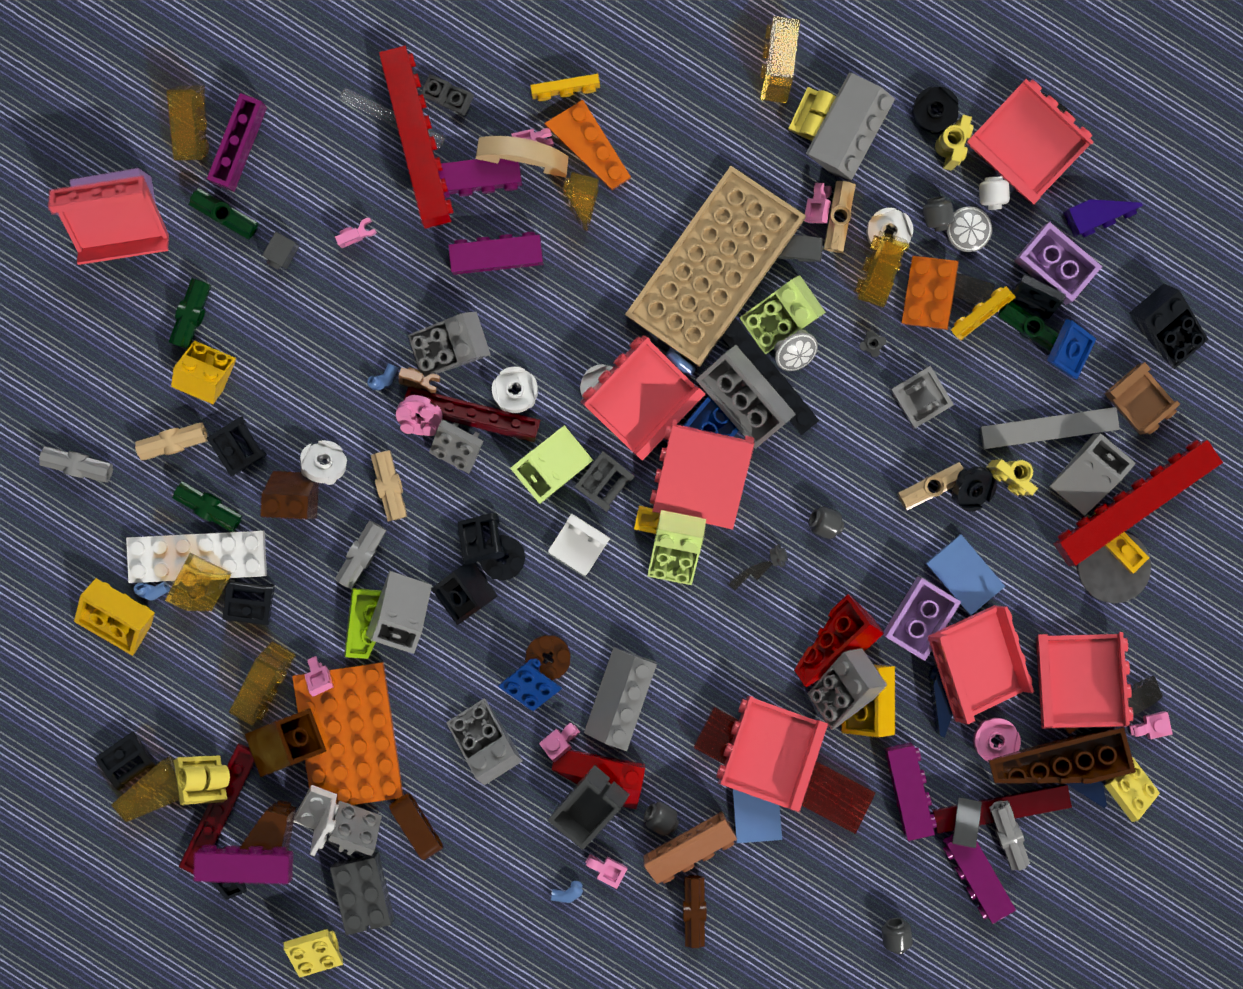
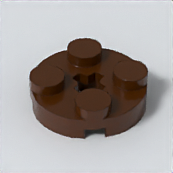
M544 635L535 638L526 650L525 662L527 663L530 659H538L541 664L539 672L550 680L560 678L568 670L571 654L568 645L563 639L555 635ZM544 652L546 654L552 652L554 662L544 663L542 654Z

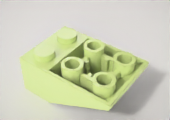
M799 275L739 318L766 355L774 349L778 341L785 340L798 330L805 328L826 312Z
M564 425L510 469L538 503L541 504L589 465L593 459Z
M661 510L647 577L692 585L704 538L706 519Z

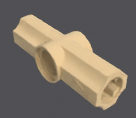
M836 181L831 210L828 216L824 250L835 253H843L856 184L847 181ZM842 212L845 216V221H836L834 213Z
M196 423L180 429L165 430L159 432V435L136 441L135 449L140 460H147L163 454L171 455L182 452L187 447L208 442V434L203 423Z
M391 451L371 455L377 478L375 479L376 488L380 499L383 501L387 521L407 517L402 497V483L399 474L396 473Z
M958 462L898 492L899 500L907 511L933 497L940 496L943 492L953 488L958 480L959 472L964 467ZM931 480L936 481L938 484V489L934 493L928 490V483Z

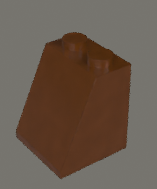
M273 471L261 494L260 517L317 519L319 483L303 476L301 472Z
M311 708L245 734L260 777L326 752Z
M277 801V803H274L263 813L241 844L240 849L249 850V847L261 846L263 850H272L274 847H286L288 851L297 807L291 806V803L287 801Z

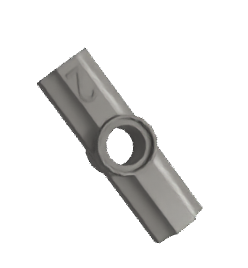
M44 446L39 457L40 466L60 470L64 474L79 478L87 477L101 482H108L113 472L112 463L89 458V455L73 451L66 452Z
M369 520L358 541L356 540L346 555L347 559L335 578L338 583L350 589L355 586L363 570L373 560L376 554L375 550L387 531L385 528Z
M1001 800L994 802L989 809L996 826L995 833L999 844L1004 849L1011 870H1023L1030 862L1023 844L1025 840L1022 831L1015 821L1009 802Z

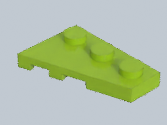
M352 588L344 651L345 657L369 658L376 642L370 640L366 636V632L382 592L381 590Z

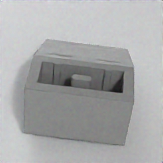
M477 312L461 313L408 335L419 371L424 377L491 355Z
M1101 433L1093 434L1049 487L1085 516L1126 476L1136 463Z
M389 570L366 636L372 641L414 654L423 630L432 585Z
M856 649L843 652L807 694L826 723H828L830 729L834 730L874 700L887 684L864 650Z
M485 698L446 722L474 777L483 785L488 784L523 761Z

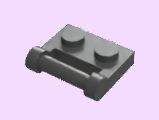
M602 451L576 484L575 488L607 512L611 508L610 504L627 482L632 481L635 476ZM616 471L622 474L603 499L597 496Z

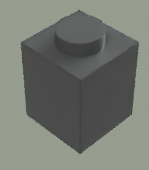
M275 231L262 256L268 259L266 263L273 268L279 270L281 266L287 270L300 246Z

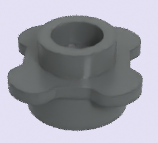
M869 330L866 332V338L860 343L859 347L862 351L871 353L872 357H878L880 349L886 345L887 341L885 337H879L873 330Z
M778 544L775 545V548L770 549L773 565L786 566L785 561H788L785 548H781V545Z

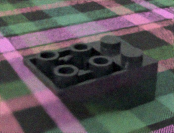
M1164 283L1129 313L1138 329L1173 369L1209 340L1181 291Z

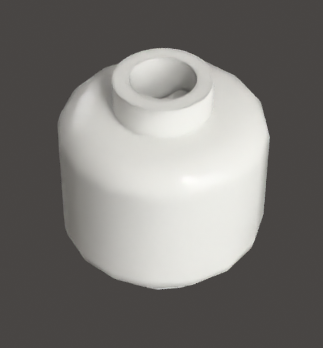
M1003 176L987 177L984 182L979 184L981 205L988 206V210L1002 209L1003 204H1007L1010 201L1009 182L1003 180Z

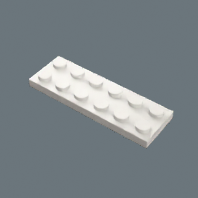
M265 531L126 538L128 583L267 576Z

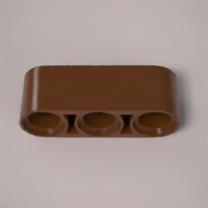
M410 793L389 804L391 813L423 861L444 848L439 836Z

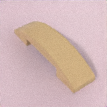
M486 136L478 139L476 159L499 163L501 158L544 167L543 173L566 178L569 156L551 146L511 136Z

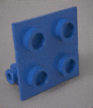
M530 659L498 685L500 689L532 711L536 710L562 689L558 684L539 672L541 664L538 659Z

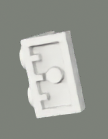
M571 514L548 552L586 576L610 540V537L574 514Z
M311 785L294 815L293 822L314 829L310 855L315 856L317 850L324 847L327 833L331 834L334 829L336 820H333L337 813L339 805L336 804L337 794Z

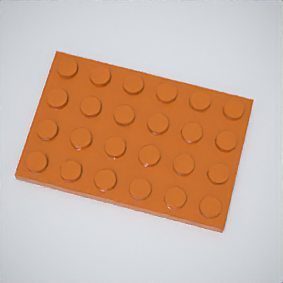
M384 662L331 669L329 672L333 688L313 697L308 691L305 674L307 673L293 675L297 711L299 713L311 708L326 748V752L305 760L309 789L313 785L337 794L336 804L342 801L351 805L402 797L404 794Z

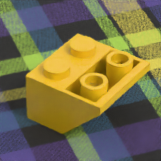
M194 340L173 368L171 387L214 404L225 388L236 358Z

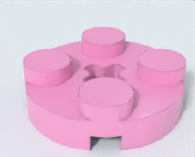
M411 395L406 397L405 401L399 403L396 410V419L401 425L400 429L406 434L434 436L443 418L441 409L438 405L435 408L434 405L430 404L431 400L424 396Z
M996 717L983 720L975 730L973 743L976 753L988 762L990 759L1019 751L1021 738L1011 722ZM999 735L1003 742L1002 744L998 743L997 747H994L991 739Z

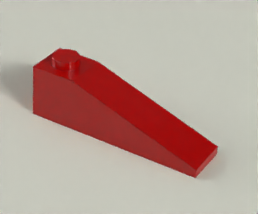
M849 594L830 611L828 622L823 629L820 627L817 632L818 638L813 646L807 648L794 669L806 687L819 680L843 652L863 649L865 651L884 634L874 618Z
M568 750L556 762H553L552 770L576 784L595 765L610 778L609 783H617L630 794L622 807L637 809L645 773V764L575 750Z

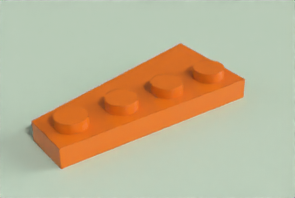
M584 100L544 123L611 190L631 179V176Z

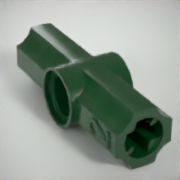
M197 188L190 197L189 206L242 237L250 240L257 231L258 222L200 188ZM228 209V216L225 219H220V211Z
M191 278L185 298L177 307L175 314L176 323L169 343L186 349L190 347L196 328L203 321L205 315L204 306L212 285Z
M1012 301L1005 305L997 315L999 319L1017 330L1022 337L1032 340L1049 353L1051 352L1059 333L1044 324L1039 317L1032 316ZM1028 322L1035 324L1036 330L1033 334L1027 330Z
M184 481L177 486L172 497L194 510L193 513L210 522L213 521L230 532H234L243 516L234 509L224 505L219 498L210 493L202 492Z

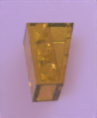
M773 16L771 25L767 24L765 38L769 40L768 44H764L762 58H766L765 64L761 65L760 78H763L760 100L787 104L794 76L800 19Z
M205 85L170 88L167 90L173 158L174 160H202L209 153L208 140H206Z
M879 231L878 236H873L870 248L873 249L871 257H866L862 268L865 271L863 280L858 279L854 291L858 293L857 298L859 300L885 307L894 284L896 272L901 267L902 262L900 261L904 250L907 251L909 247L906 239Z
M272 641L254 661L229 713L252 726L258 719L262 721L269 710L267 708L268 703H271L278 693L276 689L286 678L287 670L296 654Z
M171 756L163 759L111 804L125 822L180 800L174 759Z

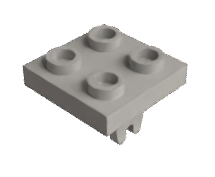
M931 366L890 389L913 429L954 405Z
M442 420L438 426L429 453L469 474L483 444V440L478 438L480 433L475 432L474 435H471L458 428L459 423L454 422L452 425Z
M339 801L337 813L333 820H336L332 833L329 834L328 841L339 844V852H343L344 849L348 850L347 855H351L356 850L372 856L376 847L382 815Z

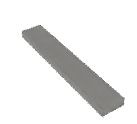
M1117 407L982 426L980 427L983 449L1114 431L1120 430Z

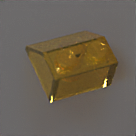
M572 172L570 178L566 177L564 195L583 230L588 231L599 190V179Z
M190 553L165 601L185 611H212L232 573Z

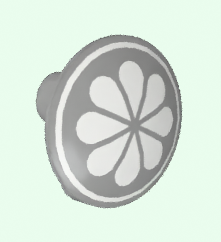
M971 206L960 208L954 212V222L949 224L947 229L949 243L964 252H974L982 249L989 242L992 235V224L988 215L981 209Z
M801 329L785 340L778 341L774 347L777 365L785 371H796L808 365L817 353L818 343L815 337L807 333L806 330Z

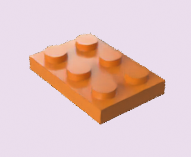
M912 256L902 324L948 330L958 261Z

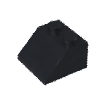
M474 563L463 564L431 588L457 625L498 596Z

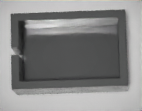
M595 765L562 800L547 820L582 850L618 813L630 795L617 783H609L610 778Z
M379 852L373 853L372 856L364 855L335 862L330 870L346 935L366 931L369 925L370 929L391 925L394 920V914Z

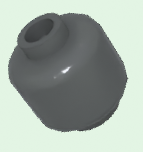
M945 196L930 198L923 206L925 224L929 228H934L935 232L947 230L948 225L954 222L952 202L945 199Z
M819 507L813 510L809 517L808 524L811 527V531L823 538L833 539L837 534L840 535L844 529L841 513L831 508Z
M662 802L650 804L644 813L646 827L659 835H668L678 827L677 811Z
M901 918L887 920L882 926L884 947L894 954H903L906 950L910 949L913 939L909 923Z

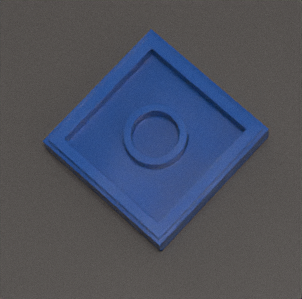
M1066 319L1046 361L1070 378L1078 379L1096 338L1074 321Z

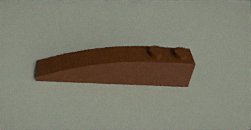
M1106 727L988 760L994 783H1095L1136 772L1124 727Z

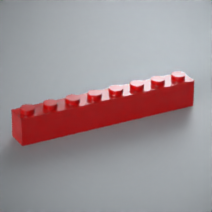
M406 45L379 52L423 226L426 229L452 222L450 214L454 213L450 199L446 200L444 194L448 192L445 178L441 179L439 171H443L440 157L435 158L434 150H437L434 136L430 137L428 131L432 129L429 115L424 116L423 109L427 108L423 94L419 95L418 92L421 82L418 73L414 74L412 67H416L413 53L408 54Z
M1195 440L1186 446L1187 450L1182 454L1178 452L1168 458V464L1163 467L1159 465L1149 472L1150 476L1145 480L1140 478L1132 483V489L1128 492L1121 491L1113 497L1114 501L1109 505L1105 503L1094 510L1095 515L1090 518L1086 516L1076 523L1077 527L1072 531L1067 529L1057 536L1059 540L1054 542L1053 545L1068 566L1078 565L1222 464L1223 461L1208 440L1200 442Z

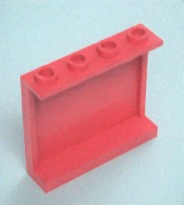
M1025 79L966 144L999 175L1003 176L1030 204L1034 205L1044 192L1094 142L1090 139L1092 134L1086 128L1081 127L1080 129L1073 123L1075 118L1067 111L1062 113L1057 108L1059 104L1050 95L1045 97L1040 92L1042 88L1033 79L1030 82Z
M143 176L50 190L48 207L52 214L58 213L78 252V265L168 251L169 234Z
M644 335L641 338L638 336L630 344L631 349L626 354L622 353L614 361L615 366L610 371H604L598 378L599 383L594 388L589 387L583 393V399L581 400V403L642 461L664 439L667 426H672L673 419L678 424L705 395Z
M673 419L672 426H667L664 439L668 440L667 448L662 447L659 461H663L662 469L657 468L654 482L658 483L657 490H652L650 503L654 504L652 512L660 513L661 510L704 518L706 519V524L733 529L754 447V437L745 435L744 439L677 425L676 420Z
M994 605L928 636L955 722L970 724L975 721L974 715L1022 692H1034L1032 678L1028 673L1025 664L1026 659L1021 651L1019 636L1015 632L1012 614L1008 607Z
M1123 632L1098 635H1037L1036 648L1041 728L1127 727L1130 725V721H1133V709L1128 705V698H1131L1132 691L1131 685L1127 684L1126 675L1130 674L1129 661H1125V652H1128V640L1124 638Z
M747 696L746 700L742 699L739 706L740 719L734 722L731 734L734 735L731 744L727 743L723 756L726 757L724 766L720 765L717 771L716 778L719 779L718 784L799 812L828 723L816 721L760 701L752 696Z

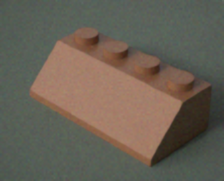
M723 811L643 855L644 866L657 884L660 882L665 884L675 878L674 874L680 871L687 872L695 866L694 863L699 860H709L715 855V851L721 848L723 850L730 848L735 844L734 841L737 840V837Z

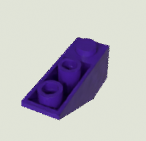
M1090 199L1063 213L1073 236L1082 235L1085 238L1095 233L1094 228L1102 225L1105 229L1116 224L1115 219L1123 216L1124 219L1138 214L1136 209L1142 207L1143 204L1142 202Z

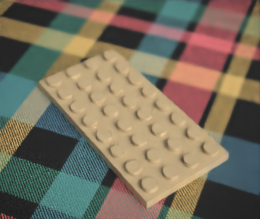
M730 166L626 312V317L700 367L801 226L806 215Z

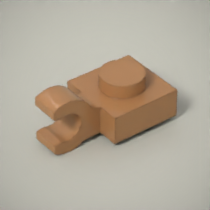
M401 367L399 384L420 390L423 388L430 393H436L437 387L431 386L430 382H440L439 375L429 374L424 377L415 368L409 367L406 369Z

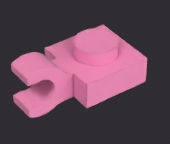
M545 128L538 132L530 129L511 134L512 137L529 139L551 147L554 146L552 138L545 139L552 136L550 128Z
M815 183L813 199H807L805 222L827 223L831 201L827 198L831 195V186H824V183Z
M370 218L363 219L358 229L348 227L339 232L340 235L335 236L338 245L344 248L363 240L364 237L374 236L377 233L375 229L370 231L365 229V226L371 223L372 220Z
M316 656L308 659L311 672L305 674L308 691L313 697L333 688V683L326 665L322 666L321 662L318 663Z
M1166 711L1143 716L1144 723L1129 726L1130 734L1135 735V737L1147 734L1148 739H1155L1173 734L1169 715Z
M569 723L562 732L555 729L539 744L550 759L556 762L572 748L568 742L576 737L580 731L575 725Z
M589 854L586 860V866L598 871L596 876L598 880L616 889L618 888L627 871V866L609 857H606L605 861L602 862Z

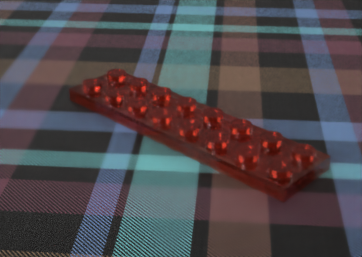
M713 707L693 748L724 764L726 757L723 755L727 743L731 744L734 736L731 734L735 721L739 722V720ZM816 761L801 806L856 834L875 796V792Z

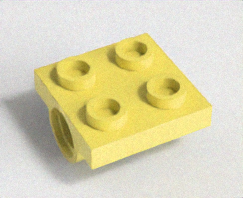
M807 87L788 130L813 141L836 96L823 90L816 91Z
M962 115L954 125L949 126L936 140V152L940 156L945 157L943 169L952 171L957 165H960L961 161L965 160L968 147L964 146L967 138L970 139L974 126L970 124L972 117Z
M1002 459L991 460L986 467L997 481L1000 482L1002 480L1009 485L1007 489L1016 496L1019 494L1021 496L1033 495L1038 489L1029 481L1033 475V468L1027 461L1005 462ZM1015 467L1018 469L1017 477L1014 475Z
M220 755L177 757L174 760L180 805L217 803L227 800L225 788L229 784L230 773L228 767L221 764Z
M1132 757L1136 772L1105 780L1107 783L1104 786L1131 822H1135L1142 817L1160 792Z
M326 929L284 942V951L299 978L343 965V957L339 952L338 940L333 930L329 931Z

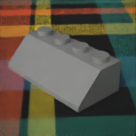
M849 72L806 154L834 176L852 180L895 98L882 87Z
M737 345L723 354L696 379L743 436L754 437L755 449L796 415Z
M613 647L584 733L604 744L627 751L657 662Z

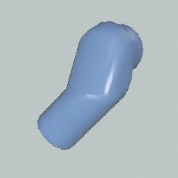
M671 347L669 348L666 357L688 377L693 375L696 368L682 358L679 352Z
M388 363L384 374L375 377L370 376L367 380V385L372 390L377 391L390 387L398 367Z
M165 581L157 586L140 582L134 586L135 594L151 601L170 591V587Z
M572 881L570 888L566 891L552 889L551 901L573 902L583 893L582 883L580 881Z

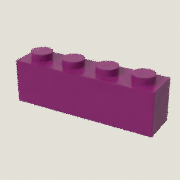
M240 93L207 177V180L211 183L235 192L267 110L266 105L262 101Z
M501 158L499 163L479 159L441 163L443 171H439L440 178H445L448 192L444 193L445 198H450V194L459 193V196L473 195L472 192L481 191L483 194L494 193L495 189L504 188L505 191L517 190L518 186H523L520 162Z
M535 232L522 233V237H513L512 234L500 235L499 239L490 240V237L476 238L477 242L468 243L467 239L455 240L454 244L448 245L453 275L544 265L540 235H535Z
M911 742L884 748L904 837L911 841L935 835L933 828H936L937 824L934 814H930L928 807L932 803L929 792H925L923 785L927 782L924 770L919 768L918 761H921L919 748H915Z
M953 834L943 839L946 845L943 850L949 860H955L957 867L954 869L961 880L965 878L969 886L966 887V890L972 900L976 898L980 906L977 909L984 920L988 918L994 924L1015 912L1016 909L978 842L976 843V848L952 844Z
M203 845L194 854V881L289 884L293 879V851H287L286 847H274L272 850H263L261 846L249 847V850L240 849V846L234 845L226 846L225 849H216V845Z

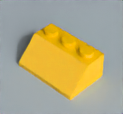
M95 578L80 595L74 622L133 656L150 629L155 612L149 607L134 601L127 594H122L112 588L108 583Z
M874 665L887 686L874 700L842 723V733L878 738L895 735V666Z

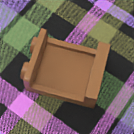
M1145 362L1137 364L1104 393L1139 435L1146 433L1150 435L1160 427L1158 423L1164 418L1166 420L1171 418L1177 412L1176 408L1180 405L1178 401H1173L1148 372L1151 368Z

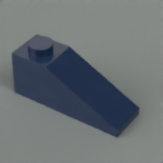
M936 664V666L933 665L931 667L928 677L931 679L930 690L936 733L945 738L953 714Z

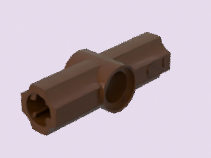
M699 875L685 876V901H683L685 947H705V922L707 918L705 878Z

